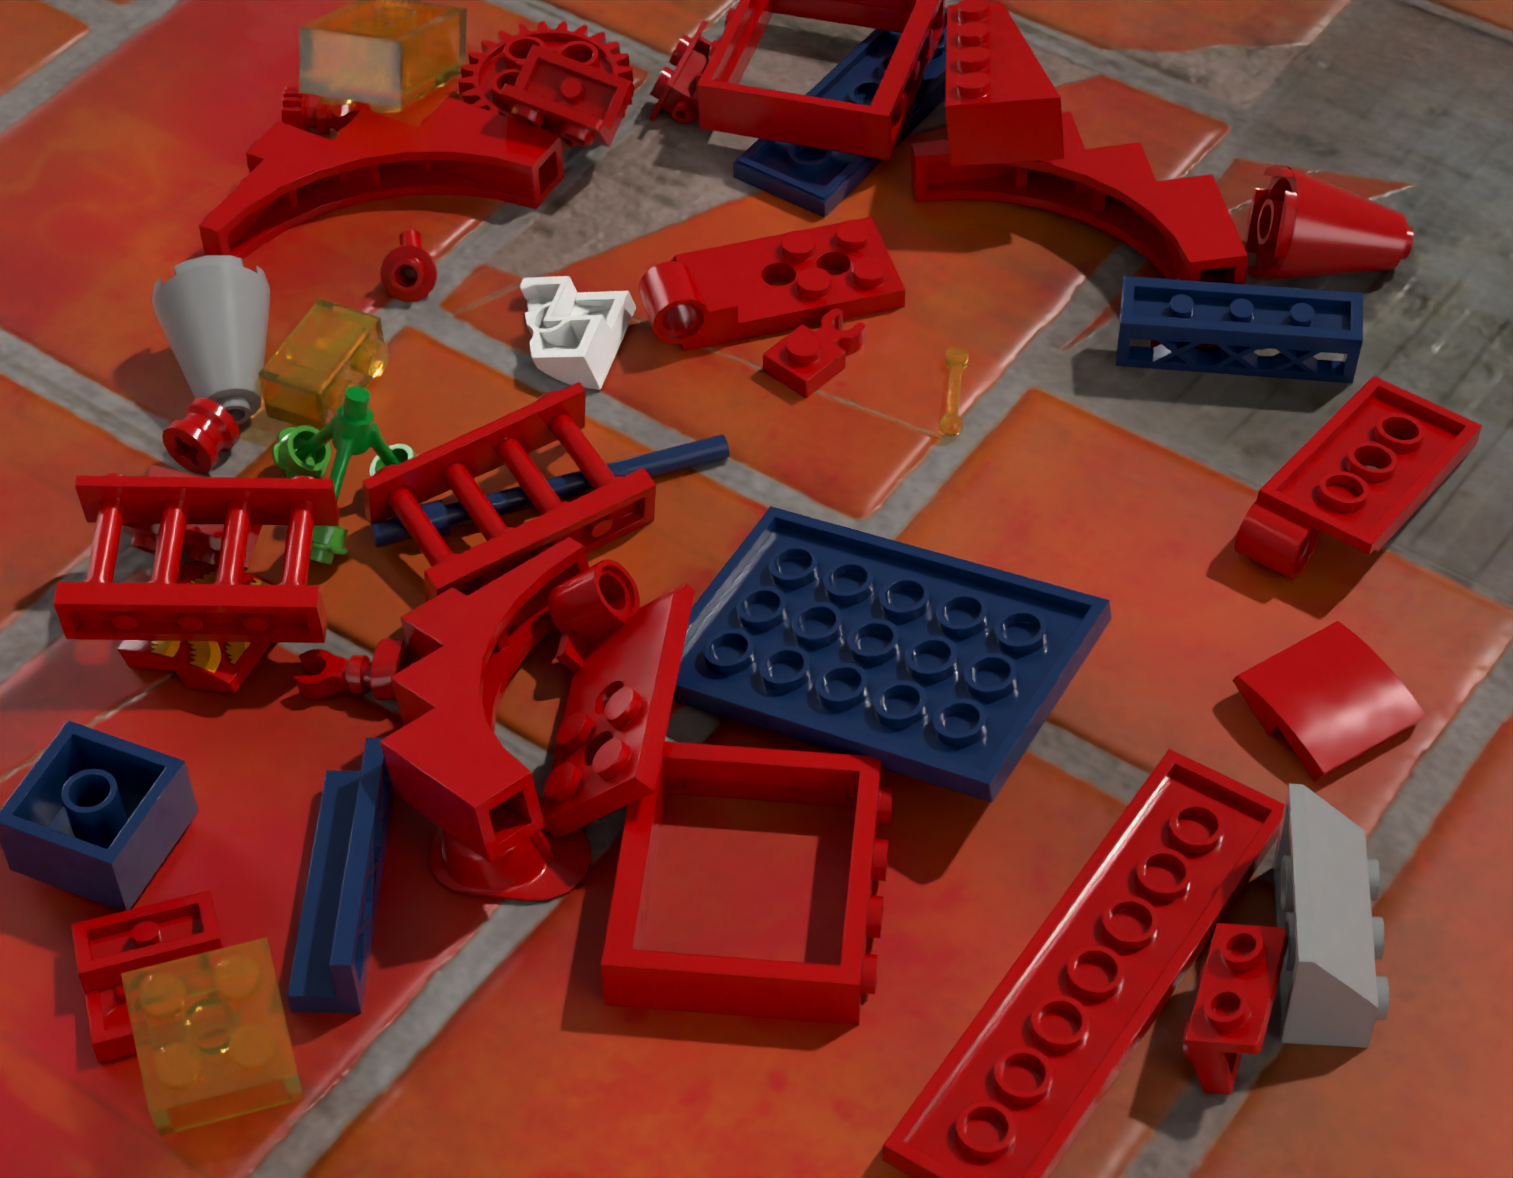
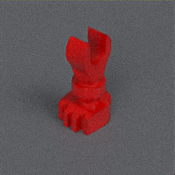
M286 87L283 93L284 97L282 98V123L310 132V128H317L318 134H330L331 129L338 132L341 128L346 127L362 109L375 113L377 103L366 97H355L346 102L338 103L331 107L329 101H318L315 107L310 106L309 94L304 87Z
M382 639L376 646L372 662H370L369 657L366 655H353L350 661H348L346 658L333 655L327 650L314 649L299 655L305 673H316L317 675L293 677L299 693L306 699H324L333 694L344 692L348 688L352 694H367L370 688H372L373 696L376 700L397 701L390 677L410 666L412 658L410 652H408L409 646L405 644L404 639Z

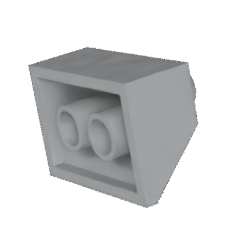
M1289 784L1272 866L1275 927L1284 928L1289 940L1278 982L1281 1043L1368 1048L1375 1020H1386L1389 1008L1387 976H1376L1375 960H1381L1383 956L1384 921L1382 917H1373L1371 914V901L1376 902L1379 894V862L1377 859H1367L1364 829L1304 784Z

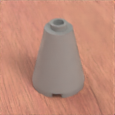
M207 255L184 261L174 266V277L163 285L160 277L154 284L151 297L154 313L195 399L198 397L208 398L217 402L231 414L237 425L242 424L259 410L262 401L271 296L269 282L264 270L257 265L255 272L243 267L242 258L231 255Z

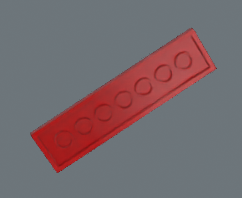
M1168 749L883 1144L882 1160L913 1178H1049L1213 935L1216 924L1221 923L1277 840L1285 804Z

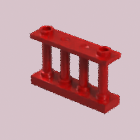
M580 382L561 391L548 392L528 406L403 463L385 466L372 477L363 480L365 516L368 522L371 524L396 515L431 565V568L424 570L426 602L451 587L468 596L567 537L583 544L585 552L588 553L654 521L656 483L644 467L624 477L615 476L581 431L585 427L586 390ZM558 440L594 488V491L571 502H562L528 453ZM505 464L541 516L516 528L507 527L474 478ZM451 489L487 541L463 553H453L419 505L420 503Z
M107 473L101 476L76 475L75 489L86 522L96 523L86 580L82 582H57L53 605L66 639L325 643L328 621L320 586L307 585L314 526H339L340 514L332 479H316L310 476H296L293 478L125 476L118 473ZM123 523L160 524L151 581L147 583H113ZM186 524H224L216 582L212 584H177ZM250 525H288L281 582L277 585L242 584Z

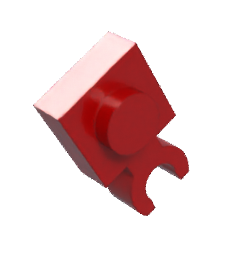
M839 308L830 310L822 317L821 327L814 332L802 324L762 354L763 371L804 398H808L846 368V355L853 354L864 346L865 325L859 322L849 330H841L843 328V311Z

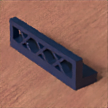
M1123 276L1115 366L1353 383L1363 342V293ZM1130 339L1156 340L1160 345L1154 348L1130 346ZM1199 344H1214L1220 347V349L1208 352L1198 351L1194 347ZM1260 348L1277 349L1280 353L1274 356L1257 355L1254 351ZM1321 352L1344 354L1343 361L1318 360L1313 356Z
M366 738L361 771L326 770L287 993L291 1012L362 1013L395 796L380 740L383 738Z

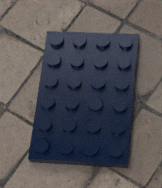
M770 506L691 608L673 701L834 753L871 756L881 761V768L992 803L1111 621L1110 600Z

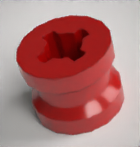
M198 397L186 407L183 420H175L163 431L162 440L166 450L178 464L195 474H206L217 464L219 459L218 453L232 449L239 441L240 430L234 418L224 407L208 398Z

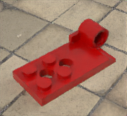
M872 216L678 254L669 262H663L650 268L642 276L639 283V294L655 336L665 343L680 344L683 352L796 329L802 324L805 326L821 324L822 317L830 310L836 308L842 310L843 319L905 307L904 285ZM839 269L844 271V273L830 275L826 270ZM774 280H785L790 282L789 284L784 286H773L768 284V282Z
M1373 376L1259 490L1257 500L1246 513L1237 532L1234 544L1235 551L1292 580L1297 578L1307 566L1317 547L1321 532L1367 554L1373 551L1378 552L1476 446L1482 425ZM1367 466H1373L1377 469L1368 468Z
M607 559L571 577L551 590L548 600L549 611L555 626L561 632L556 659L574 672L562 724L556 734L557 746L551 772L544 785L545 797L541 810L545 823L543 829L556 839L655 792L695 590L687 583L640 607L639 592L632 576L622 565Z

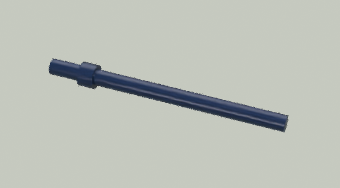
M722 434L607 463V466L615 476L624 477L644 467L650 477H655L729 458L730 453L727 440ZM581 471L546 479L561 500L594 491V488ZM521 486L485 494L500 516L535 507ZM442 499L420 504L442 537L451 535V528L474 523L459 501L444 505ZM398 517L370 524L376 547L412 539Z

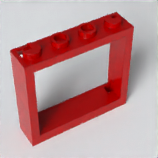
M740 0L736 9L731 8L727 13L724 33L720 41L714 40L712 42L708 64L704 72L696 74V90L691 100L693 105H698L700 129L889 160L944 32L945 0ZM773 13L902 33L871 105L739 85Z
M665 741L655 792L627 806L601 960L605 1005L859 1025L862 993L875 994L877 988L878 955L866 954L867 939H881L884 896H872L873 880L886 881L889 840L877 839L878 825L891 826L894 785L881 784V761L865 755ZM666 794L856 807L840 965L642 950Z

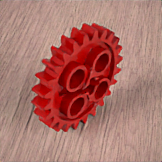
M540 21L537 31H529L526 26L520 24L518 25V35L511 36L501 30L498 32L499 43L487 40L481 41L482 52L468 53L469 64L461 65L462 78L458 79L461 101L513 118L510 116L511 110L501 97L500 92L504 84L514 86L532 44L632 81V83L633 69L629 66L628 53L620 54V43L617 41L606 44L604 32L588 37L586 25H582L574 32L568 31L567 22L562 21L556 30H549L545 21ZM545 123L541 125L542 129L560 134L561 129ZM561 136V140H564L571 148L576 147L575 143Z

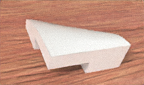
M570 276L523 278L520 287L527 300L528 312L525 313L527 327L532 335L529 343L531 356L536 367L547 375L569 385L580 382L584 388L601 390L636 310V305L630 292H577Z

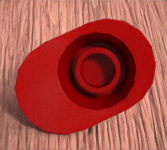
M441 827L436 831L429 846V867L437 882L452 892L470 896H489L527 902L550 901L569 894L584 881L591 865L590 842L581 828L558 839L542 828L490 862Z

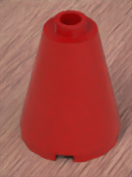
M1274 164L1266 169L1263 175L1273 176L1267 189L1256 187L1247 218L1245 236L1246 252L1256 253L1258 267L1247 266L1249 274L1255 279L1271 281L1392 270L1399 264L1400 260H1405L1410 254L1413 244V229L1407 225L1406 218L1401 212L1284 165Z

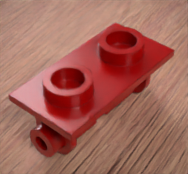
M702 21L693 39L684 34L682 35L668 61L676 69L673 71L665 66L650 93L651 96L659 100L649 120L654 122L660 109L670 113L674 120L682 124L698 119V105H693L691 98L696 90V74L699 72L703 73L708 64L712 42L701 37L708 22Z

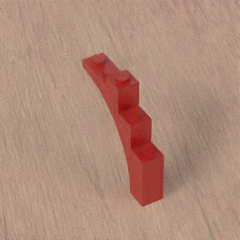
M447 97L431 115L426 116L419 128L362 109L346 127L338 131L333 140L277 121L246 152L247 166L250 174L243 178L236 188L213 211H210L205 216L204 220L199 224V230L205 256L231 255L242 258L243 261L254 250L290 228L325 213L373 200L408 195L457 194L498 199L536 210L564 179L561 135L451 97Z
M1071 112L1062 113L1064 159L950 167L948 139L911 143L912 192L915 202L958 199L1006 202L1046 209L1084 221L1120 238L1147 257L1167 279L1246 285L1248 254L1213 174L1156 181L1141 142L1085 149Z
M570 537L560 541L468 596L451 587L400 617L413 664L390 678L404 726L380 740L395 795L488 862L545 827L531 771L503 748L494 731L496 711L510 678L530 650L555 627L548 605L551 590L589 568L584 545Z

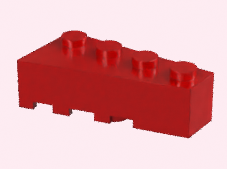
M962 0L958 4L947 5L945 108L950 167L1064 159L1061 97L1002 1Z

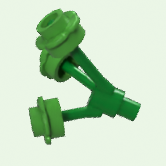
M358 386L346 389L344 404L337 408L336 415L321 431L307 425L288 427L278 434V443L272 447L273 461L287 478L310 476L319 479L327 470V465L331 458L329 441L332 440V445L337 452L329 479L333 480L337 501L348 462L352 455H360L369 448H373L377 455L370 465L371 477L385 466L398 465L418 455L406 444H394L388 447L382 438L377 424L373 423L374 414L369 408L370 392ZM314 526L310 560L332 564L334 554H347L348 549L343 545L348 529L341 526Z

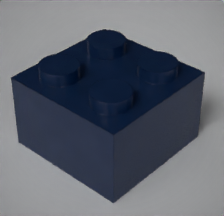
M67 720L0 810V843L10 870L117 910H130L198 812L186 763L181 759Z

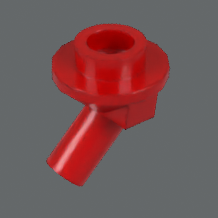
M406 230L399 235L400 246L391 250L383 259L380 274L381 282L386 291L394 298L404 302H414L427 297L433 290L438 271L433 256L423 249L421 233L416 230Z

